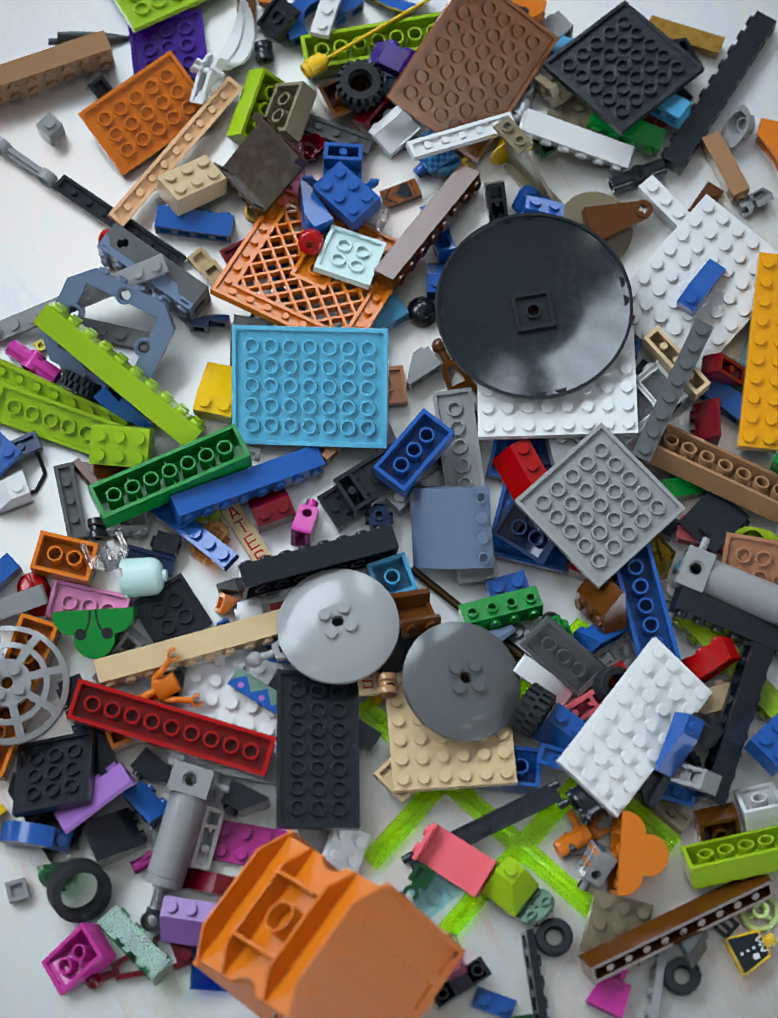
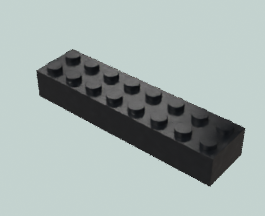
M380 525L375 527L374 530H361L352 536L342 535L333 541L322 540L314 546L303 545L298 550L291 552L290 550H284L279 555L272 557L271 555H265L253 562L251 560L243 561L237 567L235 581L241 600L244 601L293 588L308 576L324 570L350 569L357 571L364 569L366 564L396 555L399 545L392 525Z

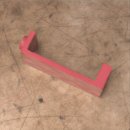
M434 822L432 825L429 824L423 832L424 838L421 843L417 842L412 850V859L422 862L442 877L468 892L472 897L478 898L499 862Z

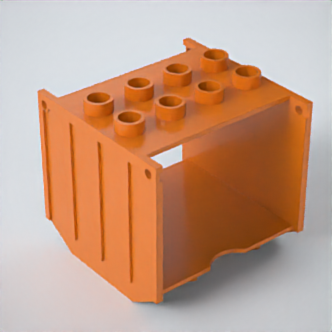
M290 829L286 834L256 849L205 919L201 928L196 959L192 964L260 1018H272L274 1013L273 1018H283L284 1016L287 1018H420L424 1011L432 1006L435 995L466 951L390 883L385 882L383 885L378 886L348 868L339 871L325 859L324 855L317 852L296 832Z

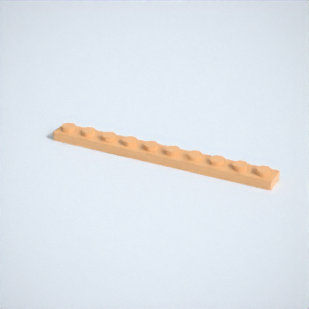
M228 76L107 216L115 223L124 227L157 189V176L173 170L243 88Z

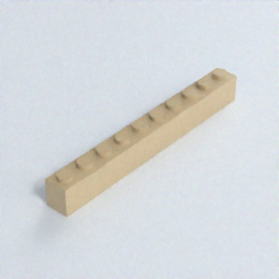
M280 609L93 660L99 684L114 688L118 683L125 682L128 684L135 682L136 678H151L166 661L167 652L170 647L176 648L170 652V655L174 657L179 654V658L176 661H172L165 673L175 671L176 667L180 666L191 667L198 661L204 660V662H209L216 659V656H231L238 650L249 651L254 649L256 645L263 644L266 646L273 644L275 640H278L277 620Z

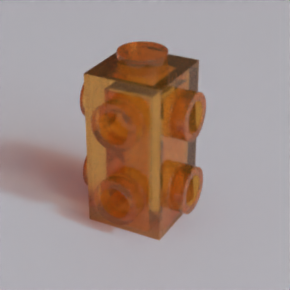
M213 520L210 524L207 523L203 527L225 545L229 544L231 540L229 527L223 522L219 521L218 523ZM190 545L189 552L191 557L206 567L210 563H214Z

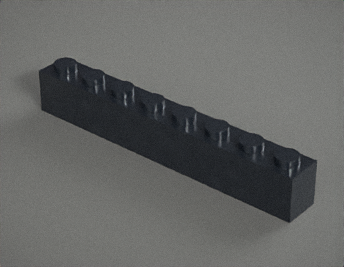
M753 641L743 642L739 654L741 659L737 661L718 720V724L724 730L723 735L714 748H709L703 769L722 776L716 796L695 791V797L713 804L725 806L729 798L731 784L736 776L735 771L738 762L742 757L744 743L748 739L750 725L754 720V712L760 701V693L767 679L766 674L773 660V649Z

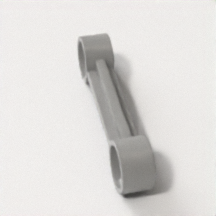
M0 136V155L2 157H8L34 175L44 186L48 188L53 187L58 181V177L46 167L42 168L13 148L6 139Z

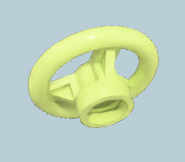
M774 897L768 899L774 909L773 916L769 914V906L762 902L752 907V912L746 915L745 911L739 913L741 922L752 931L766 932L772 929L778 922V902ZM762 908L763 914H758L756 909ZM755 917L758 919L764 918L769 923L764 926H756L750 923L749 920Z

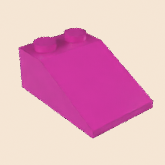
M81 923L41 963L60 996H63L84 983L89 976L103 971L117 956L98 924Z

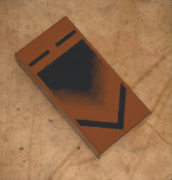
M415 178L379 191L386 210L422 197Z

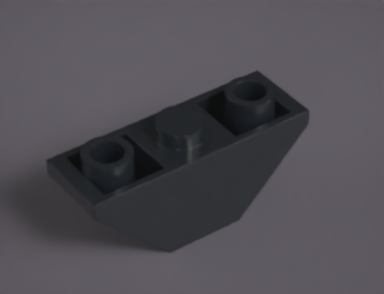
M481 956L447 978L435 995L434 1002L439 1009L457 1000L492 974Z

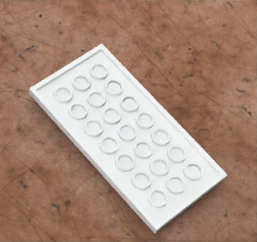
M654 637L561 754L556 763L613 817H618L654 770L674 713L681 712L691 715L694 712L697 713L712 694V691L664 644Z

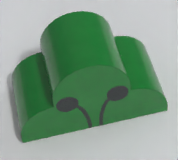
M139 607L52 612L54 625L60 632L74 636V643L80 654L90 659H98L110 655L120 642V632L134 626L138 619Z

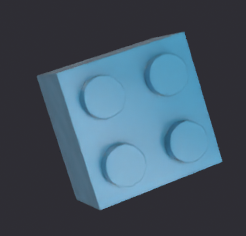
M405 552L366 564L368 576L383 585L389 594L418 589Z

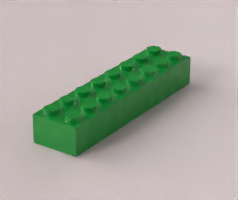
M234 423L88 486V490L94 506L107 529L168 503L170 496L251 467V454Z

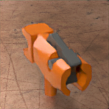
M573 809L566 812V815L574 827H572V831L569 833L565 832L556 840L553 847L561 860L585 853L591 839L594 841L602 839L611 833V828L600 829L597 823L601 821L603 816L593 822L594 826L588 825L585 827L584 824H581Z

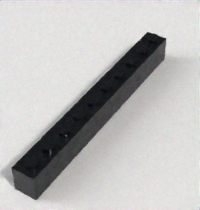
M758 10L754 16H749L745 24L747 27L745 30L741 29L736 37L738 41L735 45L731 44L727 51V58L722 59L717 67L719 69L716 74L713 73L709 78V86L707 89L703 88L698 96L700 100L698 103L694 102L692 104L689 117L680 126L679 132H674L672 135L670 146L663 149L660 157H662L667 169L681 176L699 148L701 139L708 134L773 33L776 20Z

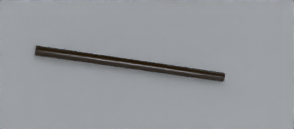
M413 566L411 568L412 574L459 611L461 603L417 567ZM504 639L502 641L510 653L518 660L523 657L524 653L508 640Z

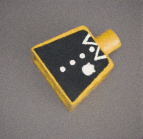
M753 930L727 938L723 943L741 977H744L771 957L768 948L776 945L777 940L773 933L761 937L758 930Z

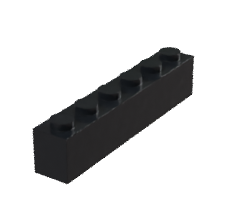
M684 585L675 589L668 610L674 613L675 617L693 621L692 624L698 627H707L714 634L728 636L733 642H757L773 649V658L778 656L777 625Z
M80 673L70 677V693L67 707L64 709L66 716L79 678L82 679ZM63 680L57 683L59 689L56 692L59 699L62 694ZM77 723L71 726L74 733L94 729ZM94 729L97 733L94 773L102 777L107 773L106 768L114 762L119 763L105 732Z

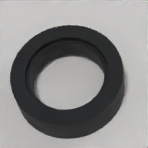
M73 858L60 864L51 874L46 888L47 899L51 907L62 919L71 923H85L98 917L108 906L112 895L111 880L95 861L88 858ZM79 873H89L95 876L97 890L89 903L77 908L68 907L63 904L61 892L69 878Z

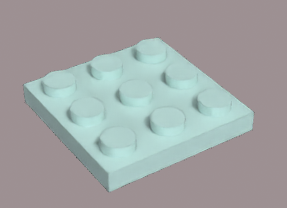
M331 225L313 271L369 290L374 277V268L379 264L387 243Z

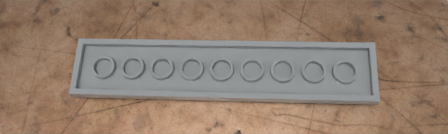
M472 388L433 392L436 418L455 431L453 442L441 455L445 485H449V487L485 485ZM493 537V567L456 569L459 585L487 581L498 577Z

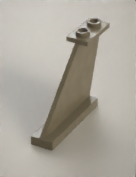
M509 115L493 126L505 143L510 161L504 165V170L520 188L526 184L533 186L541 196L563 203L547 186L528 151V148L534 142Z

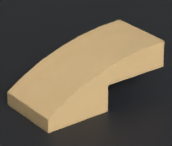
M202 246L187 257L188 262L211 286L214 285L223 272V268L215 259L211 258Z

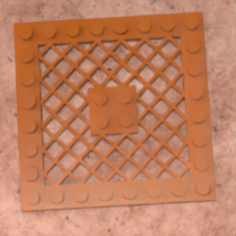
M287 189L266 215H260L210 290L211 295L277 326L334 327L333 323L341 322L342 327L371 328L393 293V290L376 281L374 284L371 282L369 290L353 285L354 289L347 290L345 286L352 284L340 280L333 281L334 278L313 271L319 253L306 255L299 249L297 238L300 237L304 230L301 222L298 193ZM329 211V213L334 218L333 225L350 230L331 211ZM289 217H297V220L295 221L289 220ZM365 224L355 231L356 233L386 242V248L382 257L387 254L398 240ZM301 227L302 230L294 232L293 228ZM288 229L289 233L281 234L280 230ZM292 239V244H285V240ZM279 242L281 246L273 247L271 243ZM297 250L298 254L290 255L289 251ZM284 252V257L277 258L276 253ZM271 255L272 259L264 260L263 256ZM288 263L289 267L281 268L280 264ZM275 265L276 270H268V266ZM262 268L263 272L255 273L254 269ZM286 274H289V279L285 278ZM276 276L280 277L281 280L274 282L271 278ZM260 279H267L268 283L260 284L258 281ZM245 282H254L253 286L247 287ZM297 284V289L290 290L289 285ZM284 287L285 291L277 292L276 288ZM340 287L341 292L334 293L332 288ZM271 289L272 294L264 295L263 290ZM307 293H315L316 297H307ZM301 295L303 299L295 301L293 296ZM351 296H358L359 300L351 301ZM288 297L290 302H281L280 299ZM345 298L346 302L339 304L337 299ZM332 301L333 305L325 306L324 302ZM319 303V308L312 309L311 304ZM306 306L307 310L299 311L298 307ZM349 309L351 313L343 314L342 310ZM329 312H337L338 316H329ZM323 314L325 318L317 320L315 315Z

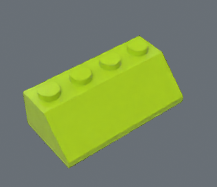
M264 67L249 70L226 137L241 145L257 125L251 116L256 111L265 115L275 85L285 82Z

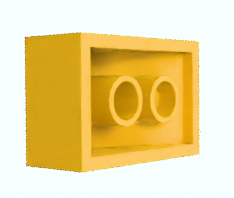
M207 362L193 406L194 417L197 415L203 419L232 424V366Z

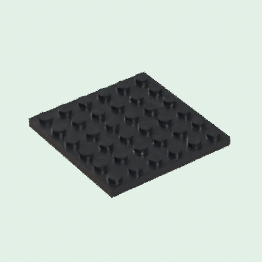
M625 0L542 62V68L620 136L624 135L704 72L703 65Z

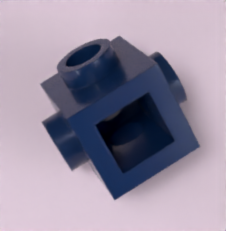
M374 504L369 507V513H365V525L370 526V531L380 525L390 526L389 524H393V512H389V506L384 504Z

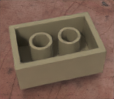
M304 81L277 83L264 116L274 124L290 143L300 142L317 92Z

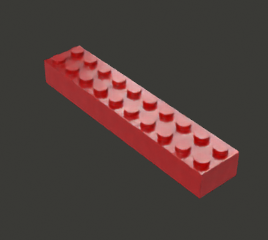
M80 678L66 717L70 722L261 779L266 778L277 737Z

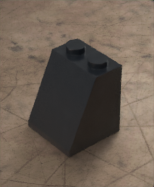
M129 807L81 823L95 859L101 868L147 848L145 842L148 841L143 829L139 831L136 824L140 822L135 811L131 812Z

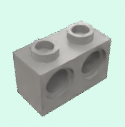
M682 763L670 781L685 788L716 796L722 776L707 769Z

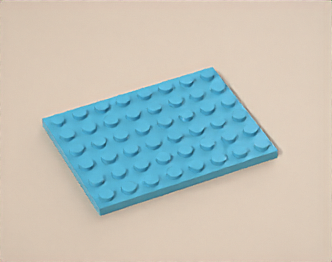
M232 325V424L235 423L245 444L387 449L389 328Z

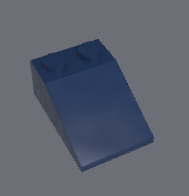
M513 499L492 531L493 535L541 565L544 564L555 546L514 504Z

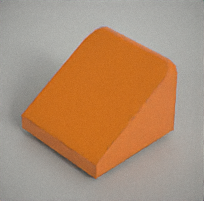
M220 592L214 610L224 615L237 603L239 598Z

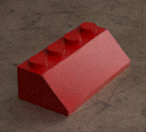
M521 439L511 444L492 460L513 500H516L547 472L529 439Z

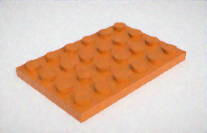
M170 50L78 113V116L123 177L167 147L203 105L190 102L194 82Z

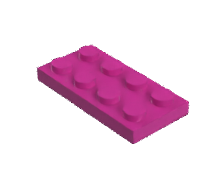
M223 820L212 861L245 866L257 848L286 834L288 831Z

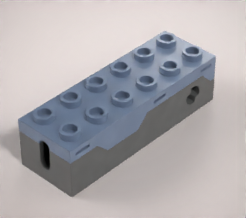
M117 223L110 230L104 229L98 236L97 249L101 259L100 262L106 268L110 269L111 267L116 272L161 254ZM164 256L170 273L143 283L141 286L146 288L145 292L151 295L154 292L163 296V301L167 302L170 311L176 312L182 321L186 322L197 318L211 301L208 286Z

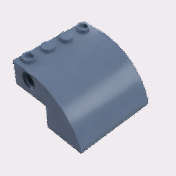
M449 485L417 486L409 492L414 567L427 569L493 567L490 491L488 485L449 487Z

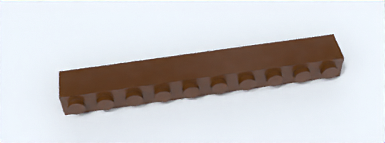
M765 874L748 877L743 880L730 881L578 955L582 972L593 984L599 983L774 897L775 892L772 879Z

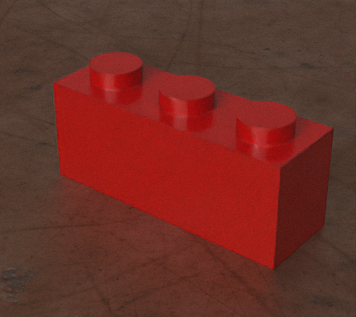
M714 637L709 645L698 648L693 656L686 657L681 662L705 684L741 659L730 637Z

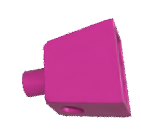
M307 499L306 505H299L291 527L292 546L312 545L319 521L318 501Z
M625 969L597 983L584 1003L614 1018H623L631 990V985L624 982L628 971Z

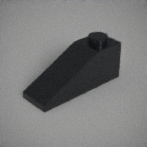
M504 181L484 182L488 221L491 222L508 216Z
M145 747L130 765L133 770L132 774L140 781L144 779L149 783L167 786L172 767Z

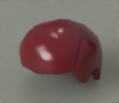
M314 132L312 135L305 133L300 142L296 143L295 148L307 160L313 161L322 156L326 141L317 132Z

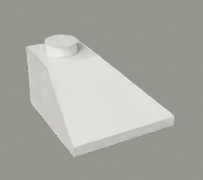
M21 466L6 471L0 477V513L34 501Z

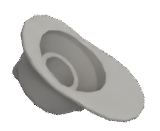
M738 105L731 111L721 132L729 149L734 148L743 138L753 133L755 117L750 114L749 109L745 105Z

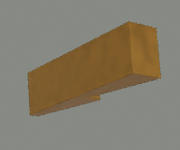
M651 15L649 19L650 22L672 40L686 37L695 51L713 59H716L725 40L723 36Z

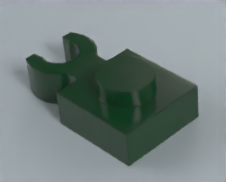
M418 861L408 877V880L412 883L404 888L403 894L406 895L409 890H414L415 894L412 900L415 901L419 897L420 887L426 891L437 872Z

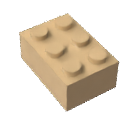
M204 155L157 176V193L174 213L180 216L227 194V178L208 156Z

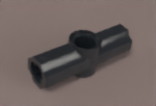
M661 158L644 165H634L628 171L609 177V188L613 194L632 187L638 188L651 175L655 178L667 175L666 165ZM638 174L641 178H635L633 175Z

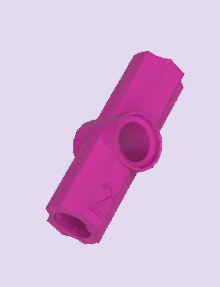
M16 340L11 341L7 346L5 354L21 364L23 369L51 382L57 383L59 381L62 370L48 362L41 353L34 349L30 350Z

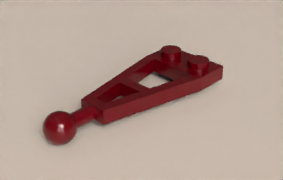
M159 933L112 963L111 970L101 974H93L85 982L88 988L97 989L101 986L102 982L114 977L116 981L180 970L193 965L192 963L196 959L195 949L193 946L170 943L177 963L148 968L142 952L161 941ZM137 956L141 970L120 974L119 967Z

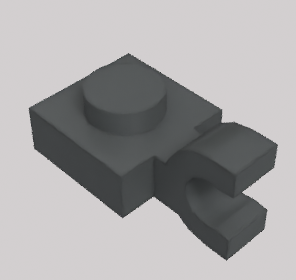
M762 187L748 195V199L738 202V205L742 208L747 206L741 212L742 216L748 217L751 215L755 206L758 208L766 206L769 201L774 199L772 192Z

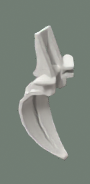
M239 0L238 12L233 28L220 54L217 57H214L212 54H206L203 60L197 58L189 69L191 73L197 74L190 102L203 105L209 97L214 84L225 76L222 71L231 70L235 66L243 65L249 59L254 48L256 31L254 17L247 0Z

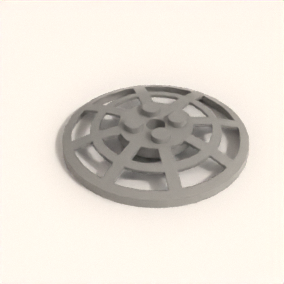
M1 626L0 632L19 631L32 635L26 645L17 642H1L0 639V708H9L12 718L0 719V726L14 725L17 736L15 738H0V746H15L37 739L55 725L67 705L70 693V677L64 657L50 639L30 628ZM39 640L43 641L53 651L60 666L47 668L43 658L34 650ZM3 648H16L22 651L16 660L5 659ZM29 654L38 662L41 667L40 670L29 672L23 664ZM62 674V694L58 705L55 706L46 700L50 690V676ZM7 678L12 679L13 684L10 688L2 687L3 680ZM44 678L41 696L31 692L32 680ZM26 699L36 704L24 715H19L17 706ZM41 708L52 713L51 717L41 727L25 735L22 722L32 718Z

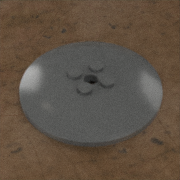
M466 622L442 623L425 631L409 648L402 669L404 695L417 719L435 734L460 742L482 740L501 730L508 723L512 712L519 702L521 682L520 676L513 671L516 667V662L504 643L488 630ZM460 675H467L469 683H463Z

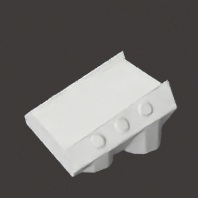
M395 106L393 109H386L383 113V118L379 122H375L368 133L387 156L392 159L405 147L407 141L413 140L421 132V128L406 112Z

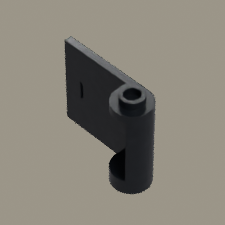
M708 491L677 524L699 543H701L703 537L709 538L710 542L707 550L715 554L724 545L726 532L735 533L738 529L749 526L751 522L749 521L750 516L735 503Z

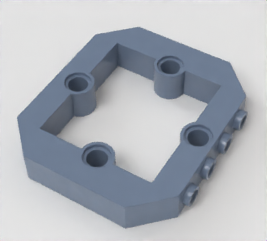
M101 266L99 269L93 268L68 277L56 303L59 301L68 308L66 310L68 313H70L72 307L77 308L79 312L78 317L81 319L84 318L86 311L80 302L89 284L114 296L120 304H131L157 317L149 337H142L134 343V352L139 356L135 365L144 371L143 375L148 379L150 377L153 378L176 330L167 302L163 301L164 297L154 292L151 295L145 292L146 288L138 284L133 286L127 283L128 279L120 275L115 277L110 274V270ZM123 289L129 290L131 294L128 300L122 297ZM42 331L41 336L50 361L76 374L82 375L84 373L86 374L85 378L101 386L105 384L102 379ZM142 342L148 343V352L141 350L140 345Z

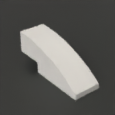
M525 654L513 669L529 685L536 682L557 696L556 705L559 702L564 706L573 694L558 678Z

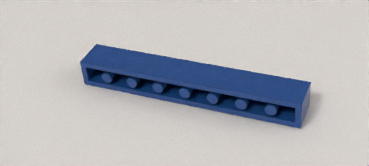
M309 446L170 496L169 505L177 523L181 524L184 522L187 524L194 521L197 517H207L213 514L214 511L220 509L227 510L234 504L246 503L250 498L256 496L263 497L270 491L282 490L292 483L299 484L306 478H316L324 472L326 463L318 446Z

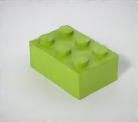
M103 423L91 424L89 464L133 467L152 459L155 428Z

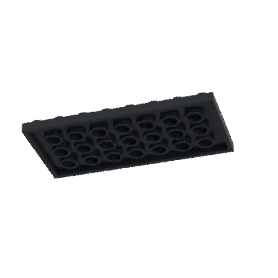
M277 669L276 829L359 831V692L357 681L348 684H326L312 680L298 670Z

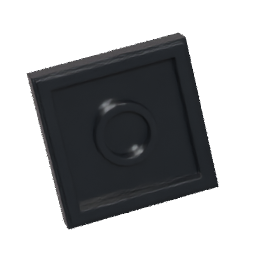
M272 0L256 24L273 39L281 43L302 12L288 0Z

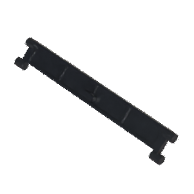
M557 779L451 831V833L468 844L473 845L558 803L561 810L570 806L567 798L561 799L557 788L561 787V784ZM411 851L401 856L404 864L409 862L413 870L418 861L412 859L413 853Z

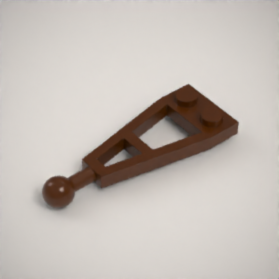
M435 339L431 347L435 353L440 355L443 361L441 371L446 389L454 390L471 387L473 394L477 397V386L457 366L453 359L450 360L442 339ZM454 368L463 379V382L452 386L448 370ZM477 410V411H475V416H476V423H477V430H478V410Z

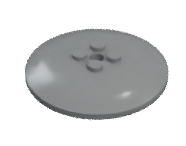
M350 569L324 570L303 579L286 596L277 620L280 647L290 664L306 677L326 684L353 683L374 674L392 655L398 641L400 629L396 604L385 587L374 578ZM336 618H340L344 621L343 624L339 627H336L332 624L333 620Z

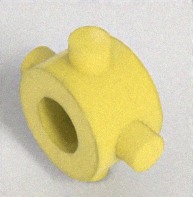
M43 339L33 343V346L39 353L47 351Z

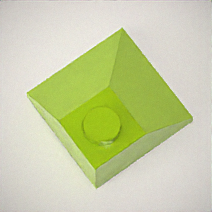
M508 855L481 893L515 918L539 884L522 865Z

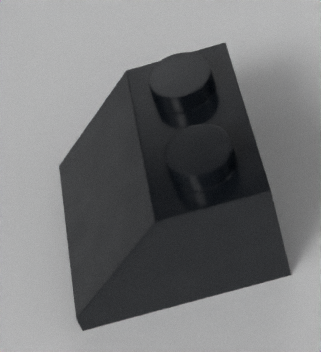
M233 779L228 785L230 786L229 794H224L221 799L225 813L232 817H236V815L244 817L268 809L271 805L269 797Z

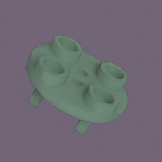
M537 887L516 916L520 922L537 927L539 922L543 921L554 911V897L548 890Z

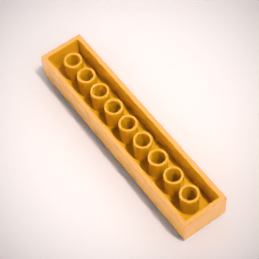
M759 252L756 264L736 449L776 454L778 451V254Z

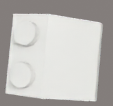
M773 782L733 790L740 820L746 832L778 825V791Z

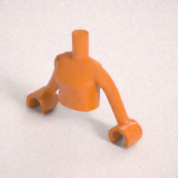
M170 647L167 652L166 661L151 678L152 689L142 693V696L147 699L157 696L159 700L165 703H191L194 707H201L203 701L199 703L194 701L195 698L200 696V693H195L192 697H170L182 690L173 671L162 676L172 661H176L179 658V654L174 657L170 655V652L176 649L175 647Z

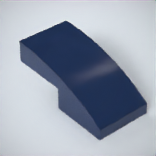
M215 314L192 319L188 325L191 332L209 334L210 327L230 329L231 321L229 315Z

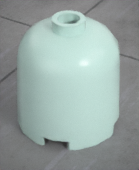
M123 558L120 560L119 569H123V577H119L121 593L125 595V599L157 595L164 588L165 581H168L167 569H164L162 563L156 558Z

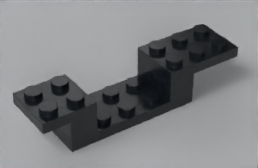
M393 443L388 445L387 449H381L334 478L333 487L317 496L318 502L338 531L359 519L365 513H368L371 503L392 491L389 486L373 475V467ZM441 456L421 479L442 467Z

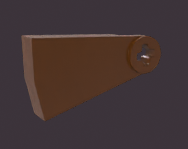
M642 199L632 202L584 207L581 215L585 227L591 229L606 242L636 227L638 223L647 220L653 212V206L649 201ZM641 206L643 209H647L645 213L643 211H639Z

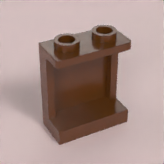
M428 588L390 593L398 610L399 634L401 638L420 636L428 629L441 624L440 614L435 615L430 604V591Z

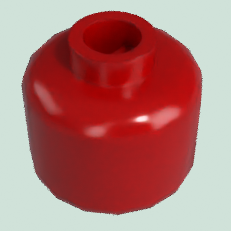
M314 228L304 230L298 239L299 249L306 255L318 254L324 244L323 235Z

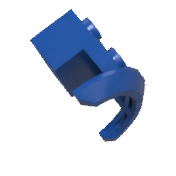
M325 142L323 176L340 161L361 180L363 144ZM303 175L304 180L309 186L312 187L317 182L313 175ZM370 179L366 185L370 189H374L379 184V179Z

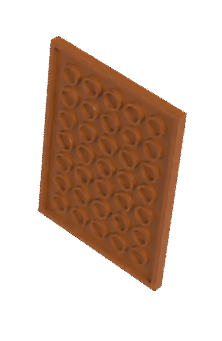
M449 0L386 95V98L434 133L506 112L511 113L542 66V62L545 61L559 40V37L511 0ZM494 138L455 150L468 157L474 164H477Z

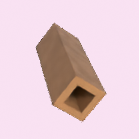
M717 131L703 137L700 147L730 203L746 199L750 187L721 133Z

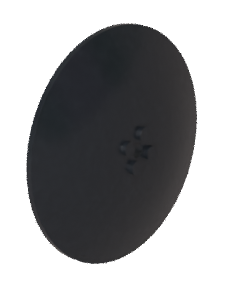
M520 213L501 217L479 227L456 247L440 274L435 296V315L438 331L447 352L468 377L488 390L500 395L523 400H546L566 396L583 389L600 378L611 367L623 350L630 332L633 317V296L628 275L617 254L591 229L576 221L554 214ZM532 307L539 310V313L535 316L528 313V310Z

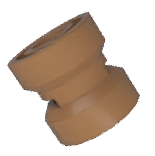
M384 672L376 676L377 683L379 684L377 689L378 697L393 698L398 695V688L395 686L397 682V675L395 673Z

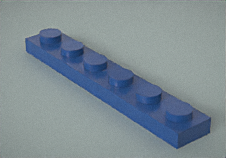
M169 503L148 511L225 572L239 558L236 552L196 521L178 524Z

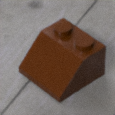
M733 802L725 803V806L716 805L693 811L698 842L741 833L739 814Z

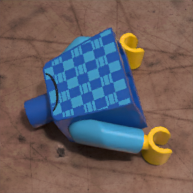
M428 130L419 138L434 134V132ZM453 150L420 159V163L413 171L420 178L427 171L435 177L451 175L460 163L472 168L473 163L470 165L465 164L469 161L468 157H464L462 162H460L459 156Z

